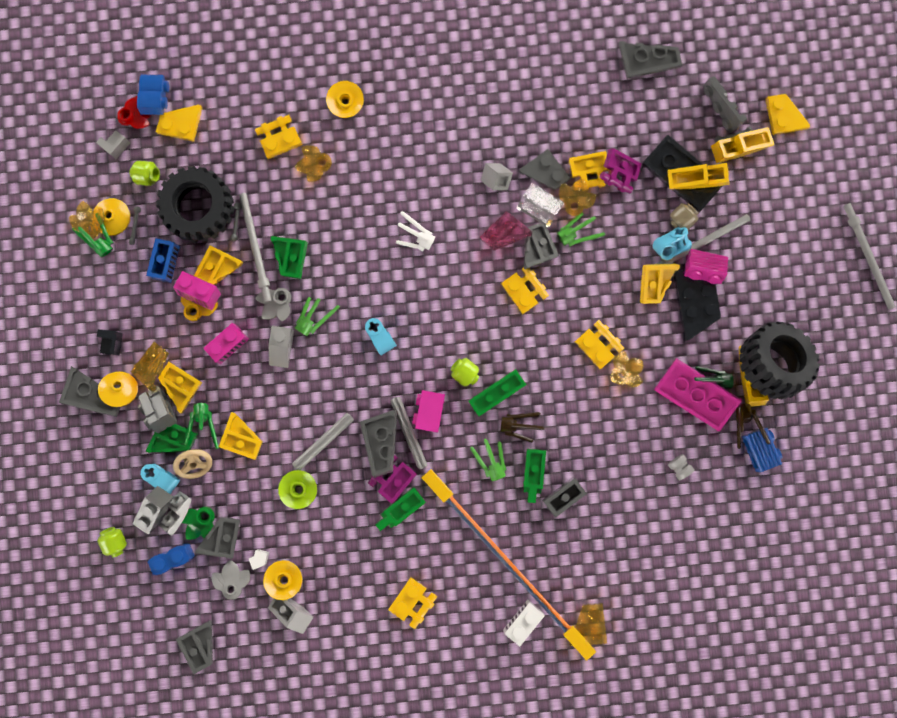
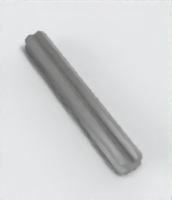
M395 397L391 399L393 409L397 411V419L418 469H423L427 467V462L401 398Z
M346 413L292 463L293 467L296 470H301L354 421L353 417Z

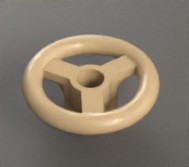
M199 449L185 451L177 456L173 462L175 474L184 479L201 477L212 466L211 456ZM199 456L204 457L206 462H202ZM184 460L185 465L182 469H179L180 462ZM202 468V470L198 472L187 473L190 470Z

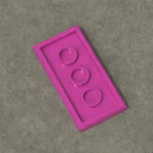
M675 358L654 388V391L720 432L742 400L715 382L695 381V377L705 376Z

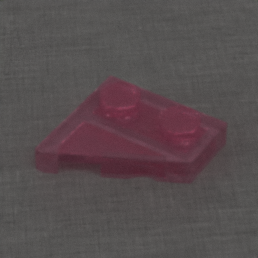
M506 211L480 236V239L495 251L531 236L532 232Z

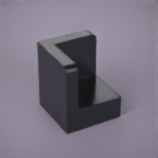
M98 329L97 337L102 338L100 353L120 356L123 333Z

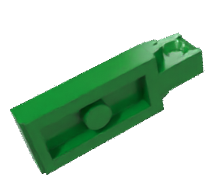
M526 450L523 487L524 492H528V503H536L537 493L541 494L543 489L546 450Z
M415 487L411 488L383 510L384 512L380 514L382 519L376 523V527L380 531L388 525L390 528L396 527L424 505L426 501Z

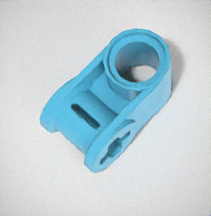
M677 227L671 232L658 237L652 245L654 251L664 260H670L680 253L688 251L692 247V243L688 240L687 236L688 229L686 227Z
M372 318L366 322V332L380 356L397 346L389 332L386 331L378 319ZM371 323H374L375 325L379 324V326L377 327V332L369 330L371 328Z
M147 464L141 469L143 480L154 488L159 486L169 494L173 492L180 482L178 477L157 464ZM154 469L153 473L155 476H149L150 472L148 470Z

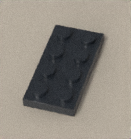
M669 135L660 142L642 163L668 187V170L703 165ZM723 186L672 190L692 205L697 212H701Z

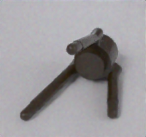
M747 403L740 404L736 409L737 448H741V432L744 431V423L751 422V418H754L763 438L770 445L771 442L757 416L756 410H751V405Z
M540 412L516 415L507 414V417L502 416L500 432H505L507 436H513L533 443V439L512 431H516V428L544 430L545 427L517 424V420H513L540 416Z

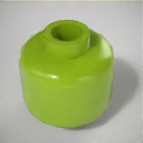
M138 160L134 162L129 171L130 177L136 185L152 186L160 177L159 168L154 162Z
M459 358L450 369L452 371V378L462 386L474 385L479 379L478 366L468 358H463L462 360Z
M115 527L101 531L97 539L102 554L106 556L117 557L123 553V549L127 546L122 530L115 529Z

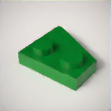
M271 236L281 276L301 279L308 242Z
M175 423L170 427H166L160 433L154 432L146 452H181L191 450L198 433L191 431L188 444L184 445L187 428Z

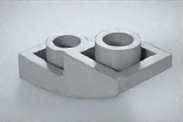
M179 491L173 497L168 507L171 511L163 517L158 526L172 536L184 520L191 499Z

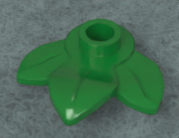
M201 507L198 510L188 509L182 523L188 524L186 527L187 540L196 539L200 536L204 539L213 528L215 513L210 507ZM203 513L208 514L209 517L207 520L203 519Z

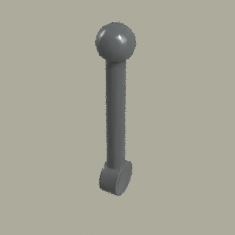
M747 127L745 130L740 132H736L723 137L717 136L714 141L716 143L719 140L735 137L738 134L753 131V129L751 127Z
M239 202L234 204L236 212L234 219L233 234L230 236V239L232 241H236L238 239L236 233L238 226L239 211L242 209V206Z
M138 206L134 207L135 215L129 239L130 245L135 244L138 215L141 212V208Z

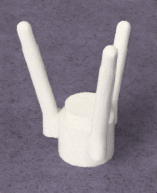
M401 211L400 214L422 232L418 233L408 226L398 223L399 227L418 237L416 242L419 245L399 240L396 243L417 248L421 251H424V249L429 250L435 236L409 215Z

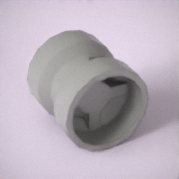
M684 454L677 456L667 464L671 470L675 471V476L679 481L695 471L692 465L686 462L687 458Z

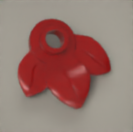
M137 96L127 100L125 106L117 113V119L121 125H131L135 129H143L150 125L148 118L151 115L140 114L137 108Z

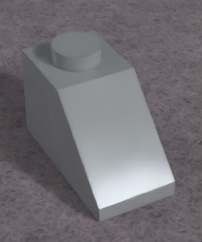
M271 327L269 366L289 368L294 330L291 328Z
M273 599L268 607L286 628L302 634L314 618L303 606L292 599Z

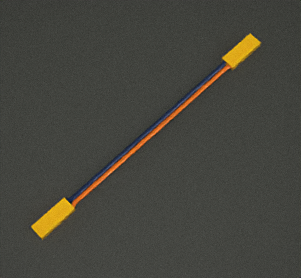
M430 469L421 477L443 503L447 502L560 626L565 638L587 661L592 657L596 650L573 625L570 626L470 517L453 498L454 493L435 472Z

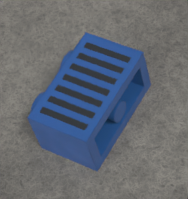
M155 238L146 276L171 283L180 246L175 242Z

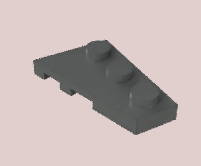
M619 41L618 43L627 79L677 69L683 65L678 47L664 45L649 46L643 45V43L630 44L625 41Z
M713 76L703 85L704 93L708 98L710 97L715 112L722 118L724 128L731 134L742 126L747 117L744 114L740 116L736 110L738 108L737 104L727 99L728 94L716 77Z
M71 366L59 403L117 417L120 407L109 406L100 399L98 394L99 383Z
M396 410L360 421L372 477L393 472L397 423Z

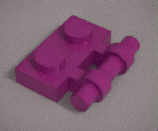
M611 148L608 150L604 167L609 169V173L602 172L600 179L604 180L605 184L617 187V190L630 194L633 191V187L629 185L630 181H637L642 163ZM617 174L622 176L621 181L616 178Z
M394 455V462H395V461L398 459V457H397L396 455ZM404 462L398 467L393 463V474L387 481L383 478L384 475L372 477L368 484L374 488L379 482L382 487L378 490V493L393 504L417 473Z

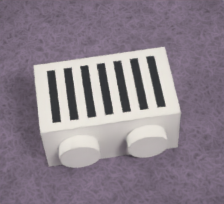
M527 599L503 629L504 634L518 646H521L545 615Z

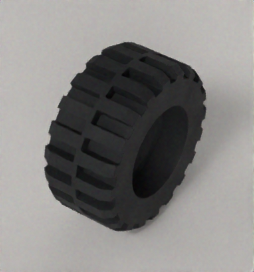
M188 166V170L182 167L177 169V174L172 172L168 175L170 179L167 182L165 180L162 182V191L158 190L157 196L160 198V200L156 201V207L159 209L157 213L159 218L163 220L164 226L179 238L193 243H197L198 240L208 242L210 237L213 239L217 238V233L220 231L223 233L226 230L224 226L226 223H231L232 218L230 215L234 214V207L232 206L234 199L230 194L231 191L216 173L211 170L208 171L204 167L197 169L195 166ZM195 189L208 191L212 196V205L209 212L199 220H185L180 214V204L183 197Z
M770 322L760 327L744 341L740 349L741 354L739 355V361L742 362L740 367L742 372L745 373V379L750 381L751 386L755 390L758 389L760 394L764 396L769 395V398L787 399L803 391L816 380L820 366L817 363L819 361V354H816L817 349L810 342V337L808 335L805 336L803 334L804 331L800 328L796 329L794 325L789 323L785 325V322ZM770 349L783 357L787 364L788 372L777 366L772 359Z

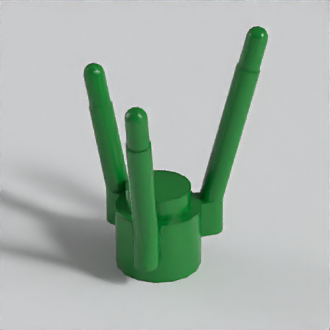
M96 213L105 240L101 237L94 241L82 227H78V230L73 227L72 230L102 258L113 250L111 245L114 242L110 239L100 214Z
M206 403L194 404L193 412H190L184 445L188 444L194 419L196 422H199L200 430L203 429V422H206L208 419L215 449H218V441L212 421V412H209V405Z

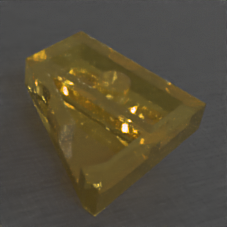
M153 342L130 372L149 390L154 392L157 387L153 385L157 375H161L163 364L166 362L169 353L158 343Z
M603 603L583 604L575 626L590 645L607 644Z

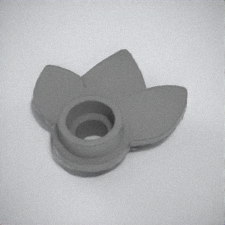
M278 288L275 291L269 289L272 301L264 303L262 292H260L256 300L264 304L262 319L269 320L277 316L282 322L286 320L290 314L289 303L292 299L291 293L285 288ZM281 295H285V299L283 301L279 300V297Z
M230 560L224 565L222 573H212L213 586L215 589L222 591L226 599L235 600L241 595L242 588L248 585L250 571H240L238 566ZM231 586H234L233 593H229V588Z

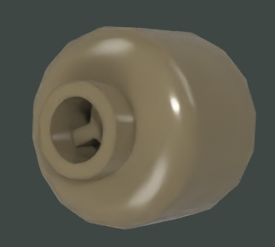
M681 203L670 213V218L672 219L670 224L674 228L686 227L689 230L698 221L697 215L699 213L689 203Z

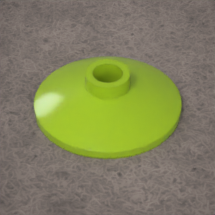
M291 471L284 475L279 483V497L286 506L292 509L305 508L316 498V481L305 471ZM296 486L302 487L301 493L296 492Z

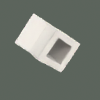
M259 549L255 551V555L249 558L253 570L266 565L269 552Z

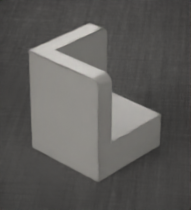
M114 131L106 141L100 137L96 143L117 159L131 142L118 131Z
M485 163L481 181L492 190H508L513 173L500 163Z

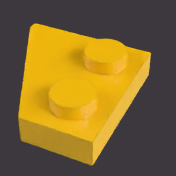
M787 94L769 96L765 99L772 135L810 128L808 121Z
M194 105L165 112L159 117L156 133L194 142L202 106Z
M209 245L194 276L216 285L242 266L244 262Z
M643 265L640 303H661L665 296V291L672 283L670 280L675 270H679L680 265Z
M171 362L167 363L158 377L162 386L167 390L168 396L176 405L177 411L183 414L202 382Z
M231 412L219 447L256 460L263 441L236 413Z

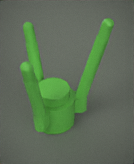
M581 212L566 226L560 228L557 234L564 246L568 244L571 247L577 243L605 236L603 232L574 240L577 237L575 232L594 221L596 217L593 216L572 228L571 226L584 215Z
M308 297L296 322L295 329L306 336L309 333L314 334L316 329L331 317L340 306L337 305L318 323L312 326L314 322L310 318L320 299H316L305 317L311 298Z
M484 439L491 465L488 466L489 469L474 447H470L473 455L485 471L486 477H490L491 481H496L506 476L504 471L507 469L504 464L500 441L498 442L499 464V462H495L488 440Z

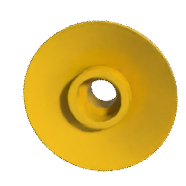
M339 81L328 90L326 103L334 115L340 118H350L362 109L364 96L357 84L351 81ZM344 99L349 100L348 104H343L342 102Z
M108 198L102 200L93 210V224L102 234L103 232L96 213L100 214L109 236L122 233L130 223L129 208L118 199ZM109 212L112 213L111 218L106 217Z
M112 372L103 377L98 385L100 399L112 407H123L130 404L138 393L137 381L126 372Z
M277 561L271 564L264 574V588L274 599H290L299 592L302 586V573L298 566L290 561ZM283 577H287L288 579L286 584H282L281 579Z

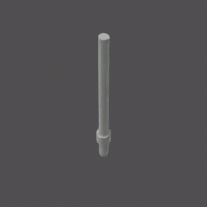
M241 193L239 198L259 278L257 281L258 287L262 291L264 303L272 301L269 291L270 283L269 279L266 278L247 194Z
M851 203L843 206L849 219L847 220L848 224L855 232L888 310L893 309L896 306L860 226V218L856 216Z
M746 214L696 241L690 249L698 250L751 220L749 215ZM690 249L670 260L661 258V261L656 264H673L687 256Z

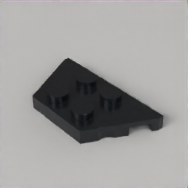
M679 269L678 271L675 270L674 279L684 340L689 341L719 320L721 313L716 284H711L707 280H693L688 276L685 277V271Z

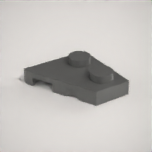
M549 149L519 169L521 175H526L534 179L535 182L544 184L547 188L554 191L571 179Z
M545 222L525 229V270L559 256Z
M221 516L198 546L195 553L233 559L240 519Z
M211 620L176 639L193 674L213 664Z

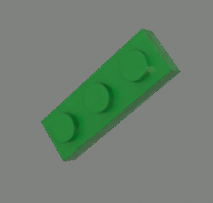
M515 369L468 402L478 417H480L527 384Z

